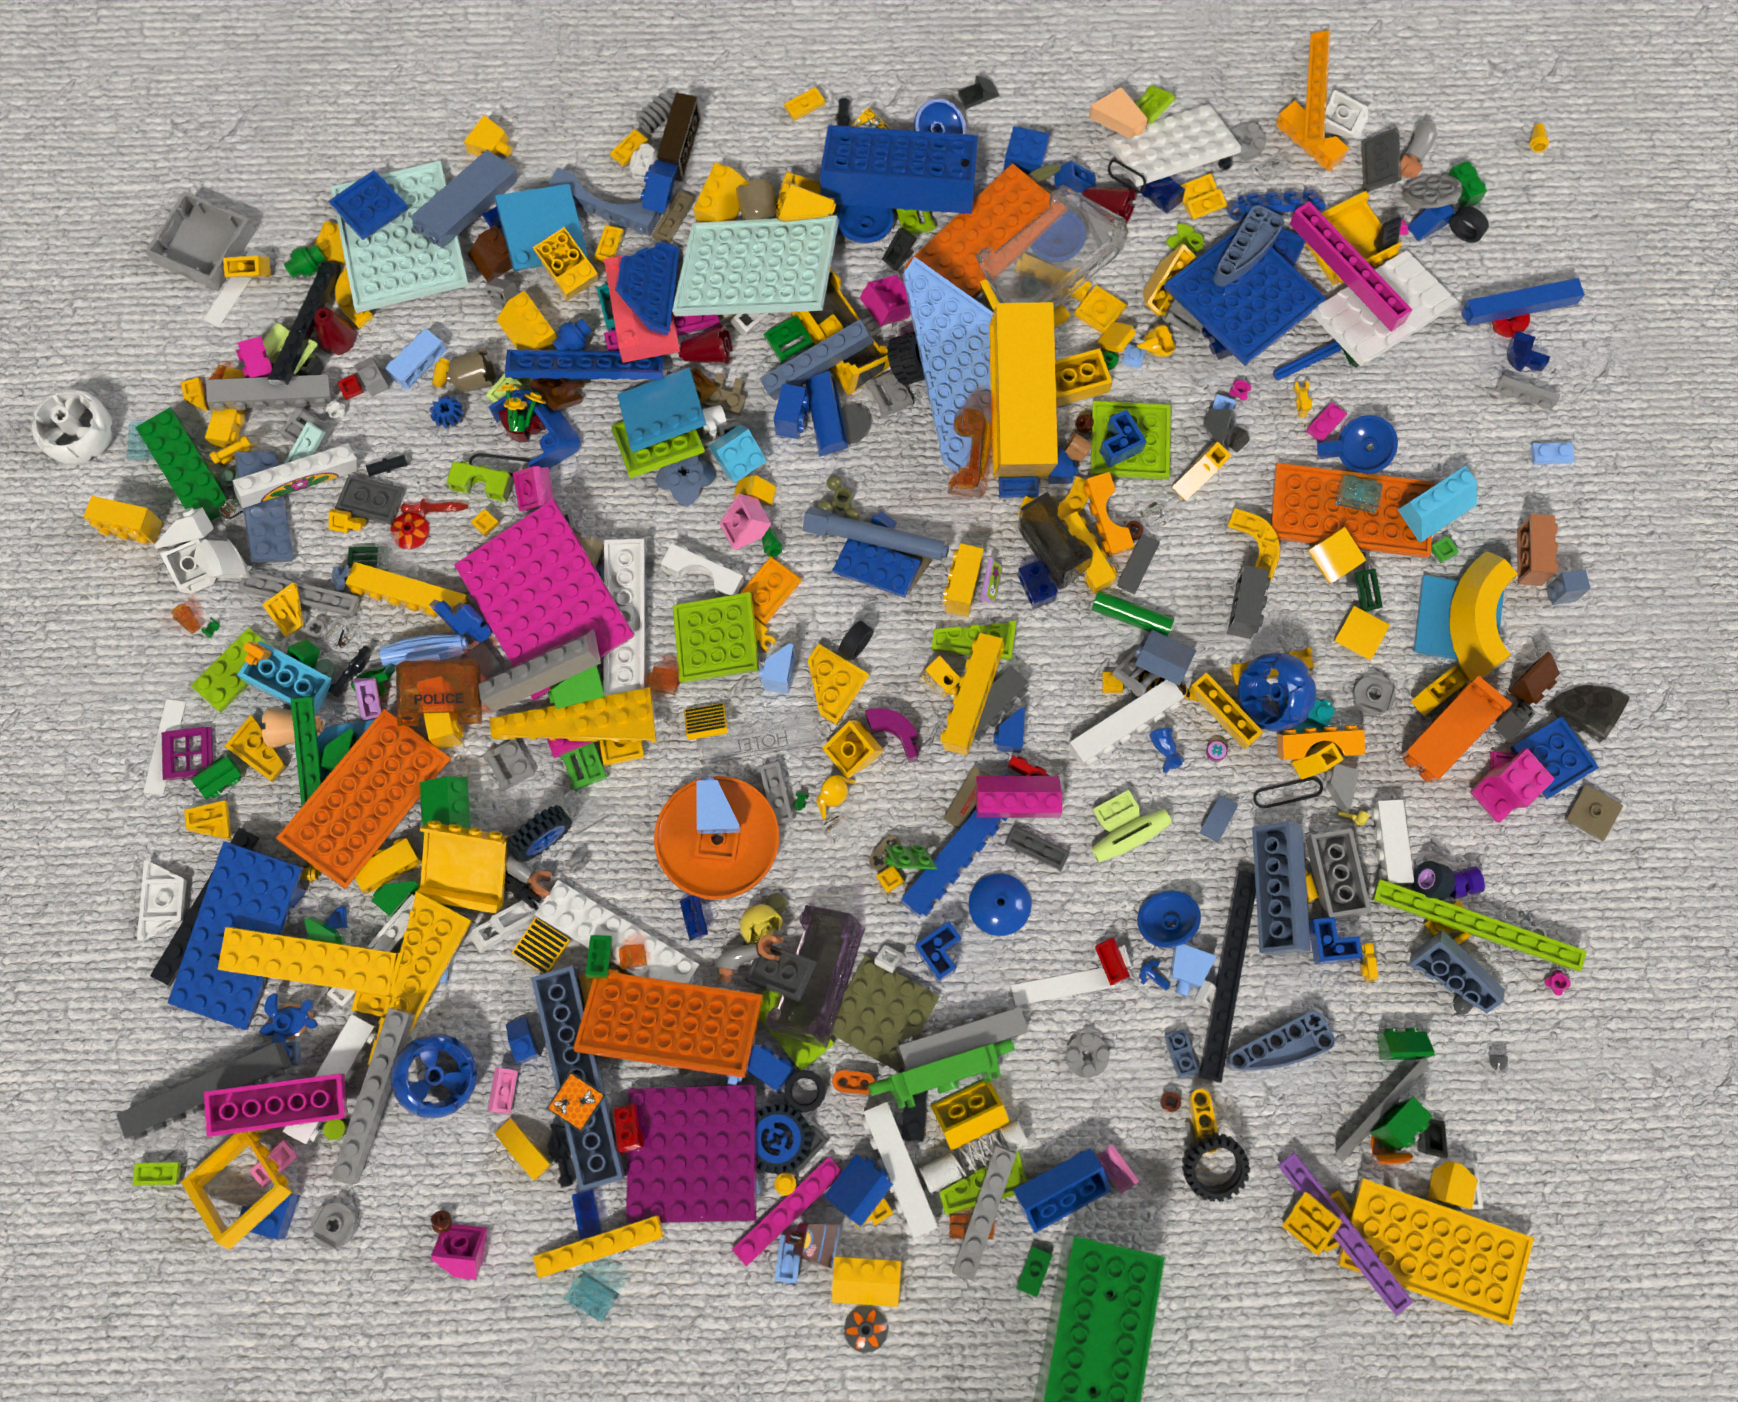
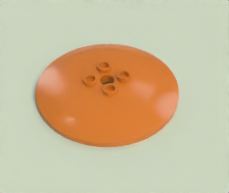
M711 776L714 780H718L739 823L741 833H718L724 837L723 842L719 845L712 843V838L716 834L698 833L696 781L702 780L701 778L680 788L663 806L655 826L654 846L662 870L678 888L698 898L724 900L748 892L767 875L777 856L780 838L779 827L771 805L756 788L735 778Z

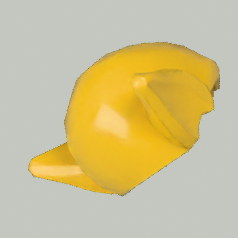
M1155 325L1154 328L1147 332L1144 342L1137 345L1138 348L1147 350L1156 357H1167L1175 351L1172 334L1169 333L1168 327L1165 325Z
M833 775L824 781L820 795L816 798V803L823 820L826 819V806L838 807L848 796L847 785L855 784V780Z

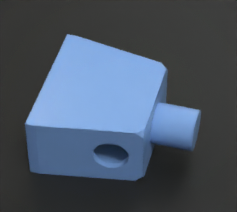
M1185 944L1174 947L1170 979L1178 981L1175 993L1187 997L1190 987H1201L1216 956Z

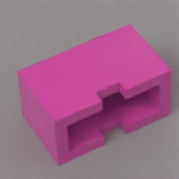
M261 336L237 342L239 349L236 352L239 361L244 360L246 366L242 368L245 378L269 377L272 367L269 358H266L268 356Z

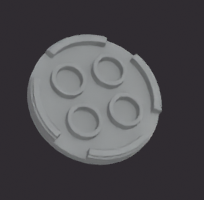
M1428 175L1420 176L1405 185L1403 200L1407 204L1418 208L1443 207L1454 203L1461 197L1462 184L1458 179L1449 175L1428 178Z

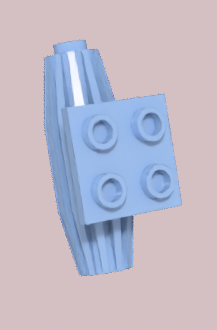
M431 634L406 638L381 646L380 657L383 666L392 663L394 667L400 668L408 686H418L417 682L439 676H442L444 680H448L449 676L442 661L464 654L465 649H468V642L466 637L459 634Z

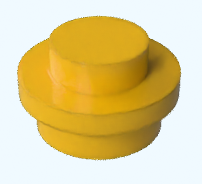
M789 1173L778 1175L774 1182L775 1190L780 1195H790L796 1188L795 1178Z

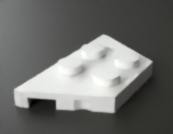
M144 860L137 933V941L140 942L181 923L184 920L187 880L147 860Z

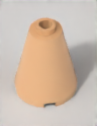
M277 707L267 708L262 717V723H266V729H262L266 745L277 748L295 743L292 710ZM315 715L317 736H319L324 730V722L318 715Z

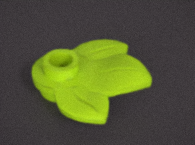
M1177 224L1178 235L1166 239L1167 245L1173 250L1179 245L1184 244L1193 253L1200 251L1204 246L1203 237L1199 233H1195L1193 227L1186 224Z

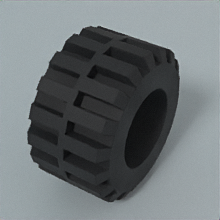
M915 332L892 338L888 342L887 354L890 368L898 382L902 383V385H909L925 380Z

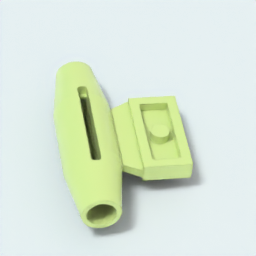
M1127 790L1093 808L1092 811L1101 827L1108 831L1109 834L1091 847V851L1098 862L1123 855L1153 839L1172 824L1171 818L1165 809L1140 817L1139 806L1131 792Z

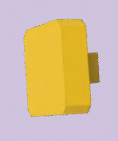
M1113 322L1100 337L1098 344L1101 349L1120 353L1132 340L1136 332L1132 325Z

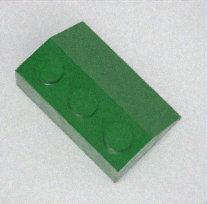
M447 776L419 783L422 826L429 821H439L443 825L458 824L461 825V828H471L467 777Z

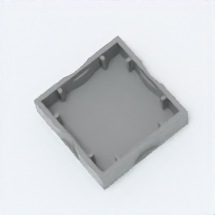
M184 191L171 210L168 220L157 232L145 253L154 264L219 292L227 279L224 274L223 258L240 257L255 234L256 229L248 218L230 210L216 207L208 201Z

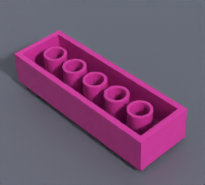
M345 1074L204 1092L207 1137L348 1118Z

